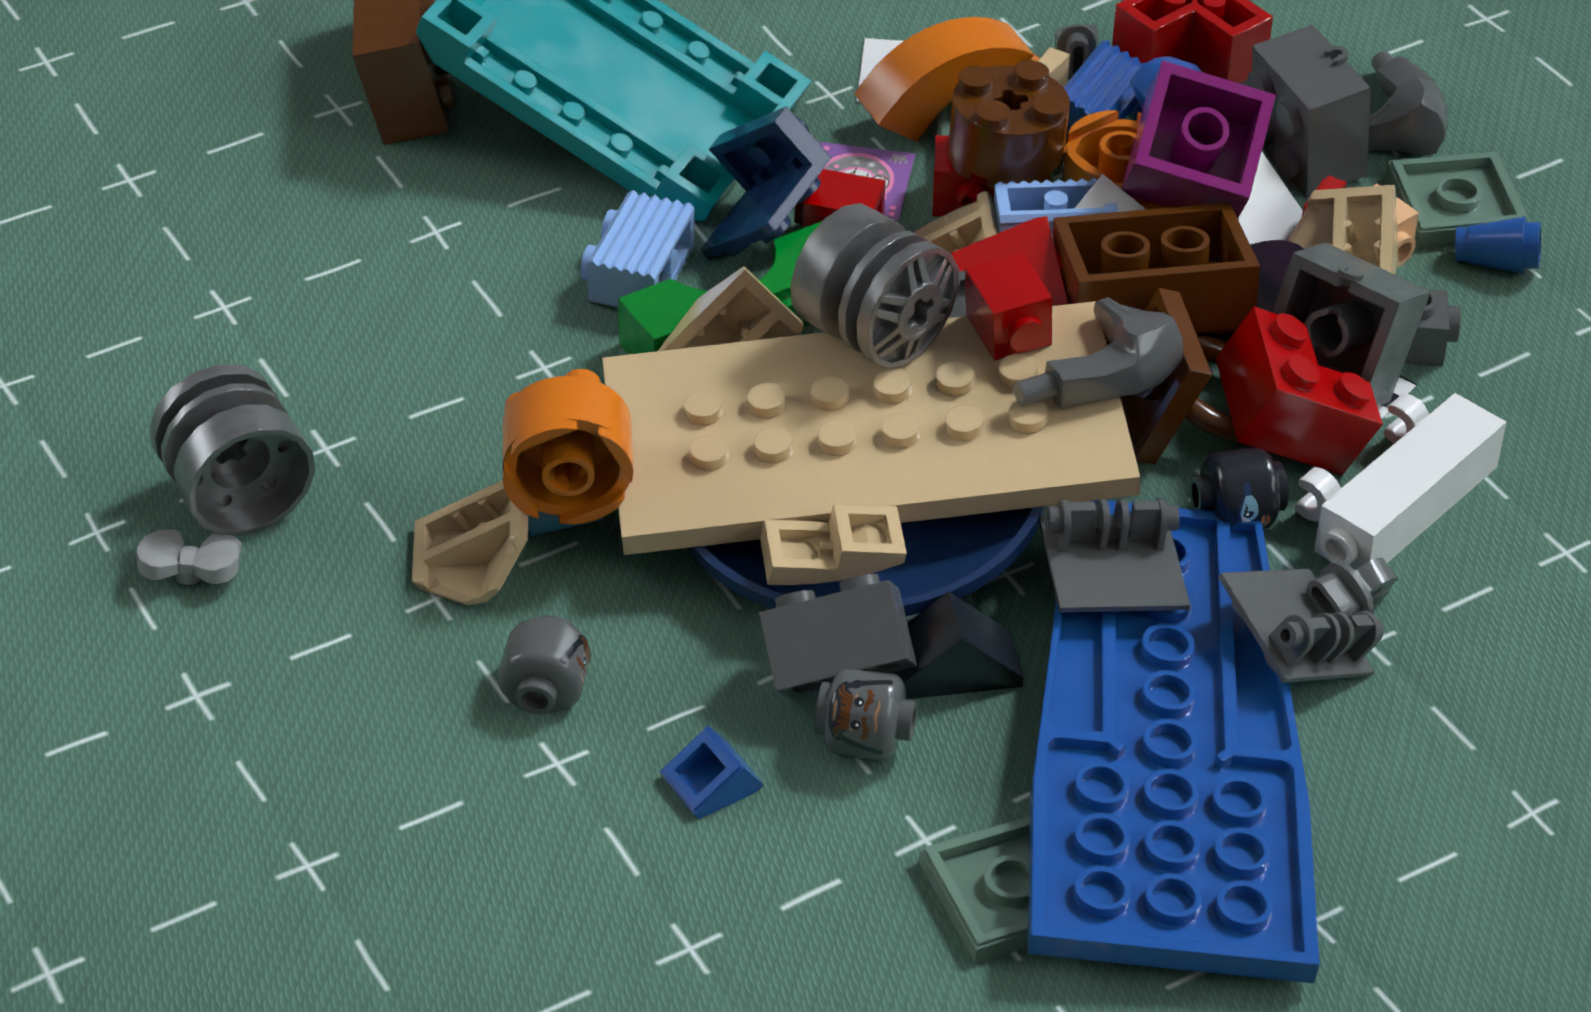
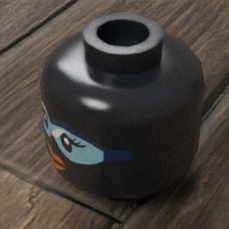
M1262 448L1217 451L1208 454L1202 463L1200 475L1192 476L1190 480L1192 507L1197 510L1213 511L1219 520L1229 523L1230 527L1237 525L1238 522L1261 521L1263 529L1268 528L1275 522L1279 511H1285L1288 505L1289 488L1286 471L1280 461L1273 462L1271 456Z

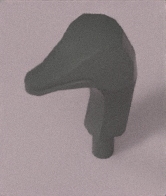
M1385 51L1375 54L1372 58L1371 66L1377 73V82L1382 92L1390 98L1369 117L1368 152L1401 151L1417 155L1436 154L1445 139L1448 128V106L1443 92L1427 73L1403 56L1393 58L1390 53Z
M1109 297L1095 302V318L1105 331L1110 344L1104 349L1088 356L1047 361L1045 373L1014 382L1013 390L1018 404L1026 406L1053 398L1058 407L1064 408L1115 397L1137 395L1159 385L1180 365L1184 353L1182 336L1174 318L1163 312L1143 311L1120 305Z

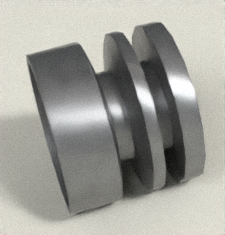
M862 203L847 205L826 217L807 239L796 260L791 280V302L798 316L828 335L844 340L848 347L863 353L866 358L876 364L889 369L907 365L924 353L941 333L953 310L959 289V268L950 252L930 243L922 236L909 230L905 231L902 225Z
M215 365L193 372L174 385L156 406L149 427L152 447L163 462L167 473L175 481L176 488L191 514L203 528L221 535H247L270 527L290 514L308 493L315 474L313 451L297 426L288 416V412L279 401L273 388L260 372L244 365Z

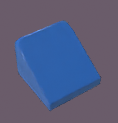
M709 725L659 771L698 819L754 794L764 786L763 782L736 750Z

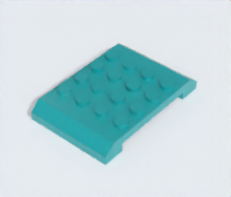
M437 0L421 16L416 29V34L433 63L627 190H634L638 195L645 192L649 198L656 195L660 200L667 197L671 202L678 199L682 205L689 202L694 207V221H706L736 182L733 176L709 151V148L719 135L786 106L792 111L804 96L812 81L766 50L754 63L659 0Z

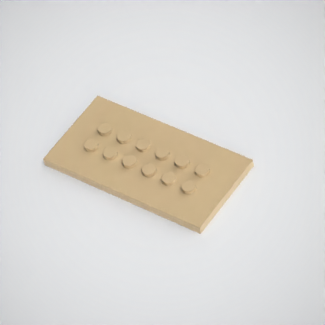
M1096 301L1052 306V345L1021 354H1012L996 361L989 354L967 316L948 318L941 333L924 353L907 365L890 369L876 364L866 358L863 353L848 347L844 340L835 338L825 332L603 357L605 385L621 396L630 411L632 420L634 474L632 483L630 481L625 490V499L618 507L624 555L759 540L764 519L828 522L833 504L897 506L900 523L1058 505L1060 500L1081 502L1140 495V473L1120 397L1060 408L1056 405L1053 398L1020 406L1014 395V382L1045 373L1047 361L1088 356L1107 346L1103 328L1096 320L1094 314Z

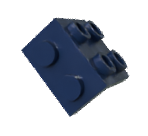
M787 106L720 134L709 148V151L741 185L745 193L702 246V252L709 259L725 253L735 256L757 241L762 240L764 244L772 242L790 225L791 219L787 215L794 206L809 198L820 186L821 181L817 176L832 157L810 134L807 125L795 116Z

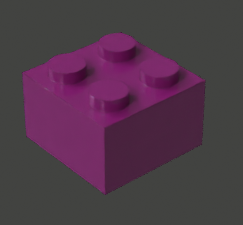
M1162 60L1147 92L1121 189L1131 197L1167 208L1230 202L1237 218H1239L1250 199L1276 95Z

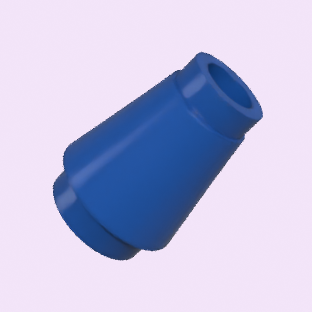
M1526 216L1470 225L1469 227H1457L1455 239L1456 262H1468V264L1523 275L1525 274V269H1540L1541 222H1527Z

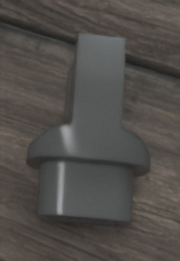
M1072 24L1067 27H1060L1055 31V49L1070 54L1069 80L1099 45V32L1095 24Z
M1383 558L1371 560L1356 570L1342 561H1336L1326 565L1320 571L1319 578L1308 583L1306 591L1310 601L1320 613L1341 612L1349 617L1356 611H1369L1373 613V603L1385 598L1395 581H1398V577Z

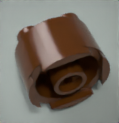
M1034 60L1020 61L1015 66L1000 65L985 68L970 66L961 70L958 83L953 92L948 142V159L954 170L969 181H971V173L988 179L987 188L994 189L995 184L999 181L1004 184H1008L1010 181L1019 184L1023 180L1029 184L1034 180L1043 183L1045 180L1050 181L1051 172L1057 167L1060 170L1063 164L1070 110V100L1066 90L1049 76V68L1045 64Z

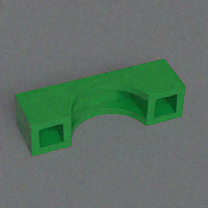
M821 222L774 239L773 266L759 279L765 287L802 320L803 327L811 324L800 318L792 305L791 280L799 254L809 236ZM670 278L618 298L620 346L628 355L658 351L695 301L708 292V290L692 288Z

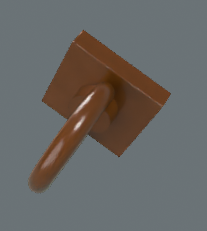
M1158 288L1145 311L1163 312L1174 318L1183 340L1184 353L1181 363L1159 385L1137 395L1132 394L1120 397L1136 461L1155 465L1184 419L1210 435L1226 441L1240 443L1237 442L1231 416L1215 410L1198 398L1212 375L1207 361L1217 364L1215 358L1227 342L1208 336L1196 335L1180 292Z

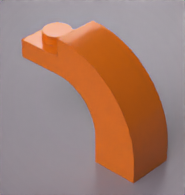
M985 17L952 19L928 27L896 46L872 69L854 94L879 126L917 142L940 111L953 100V92L958 83L961 70L970 66H980L983 68L1000 65L1015 66L1020 61H1039L1040 58L1028 48L1012 27L1005 22Z

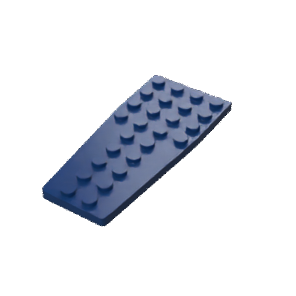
M1107 500L1110 515H1113L1116 501ZM1128 502L1129 515H1130V513H1131V508H1132V503ZM1178 508L1179 527L1177 531H1171L1191 605L1190 610L1059 613L1057 599L1055 601L1030 792L1027 954L1314 983L1320 964L1310 802L1289 683H1282L1278 675L1269 667L1263 650L1245 621L1234 610L1232 600L1218 578L1221 573L1270 571L1261 521L1238 522L1237 525L1230 527L1229 523L1219 520L1213 511Z

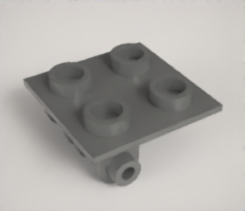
M1156 498L1152 501H1133L1129 515L1127 500L1117 499L1114 514L1110 515L1109 504L1106 499H1098L1096 506L1095 501L1069 502L1068 500H1060L1058 506H1048L1045 516L1040 517L1039 524L1059 613L1190 610L1191 605L1171 531H1177L1179 527V509L1177 505H1167L1164 498Z
M1310 569L1221 573L1218 576L1232 600L1234 610L1247 624L1263 650L1267 664L1278 675L1282 683L1371 676L1374 673L1365 656L1383 637L1384 627L1381 620L1369 611H1356L1349 617L1341 612L1320 613L1310 601L1306 591L1308 583L1316 579Z

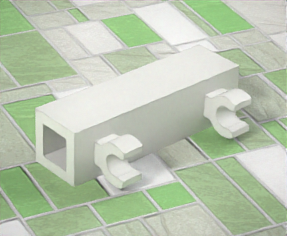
M1406 393L1400 395L1388 405V411L1398 416V418L1384 429V436L1394 444L1344 487L1341 488L1337 480L1329 472L1318 467H1314L1299 479L1298 485L1304 490L1309 491V493L1295 503V510L1310 521H1319L1314 552L1328 559L1331 563L1342 561L1354 570L1376 558H1383L1388 563L1497 468L1507 422L1456 393L1430 414L1418 398Z

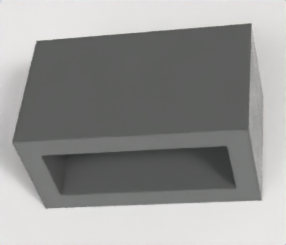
M866 574L840 582L841 592L815 598L813 590L797 591L777 597L775 599L776 608L759 612L776 691L787 697L820 690L824 680L833 682L836 674L842 669L849 668L890 673L917 666L899 588L890 580L880 582L878 574Z

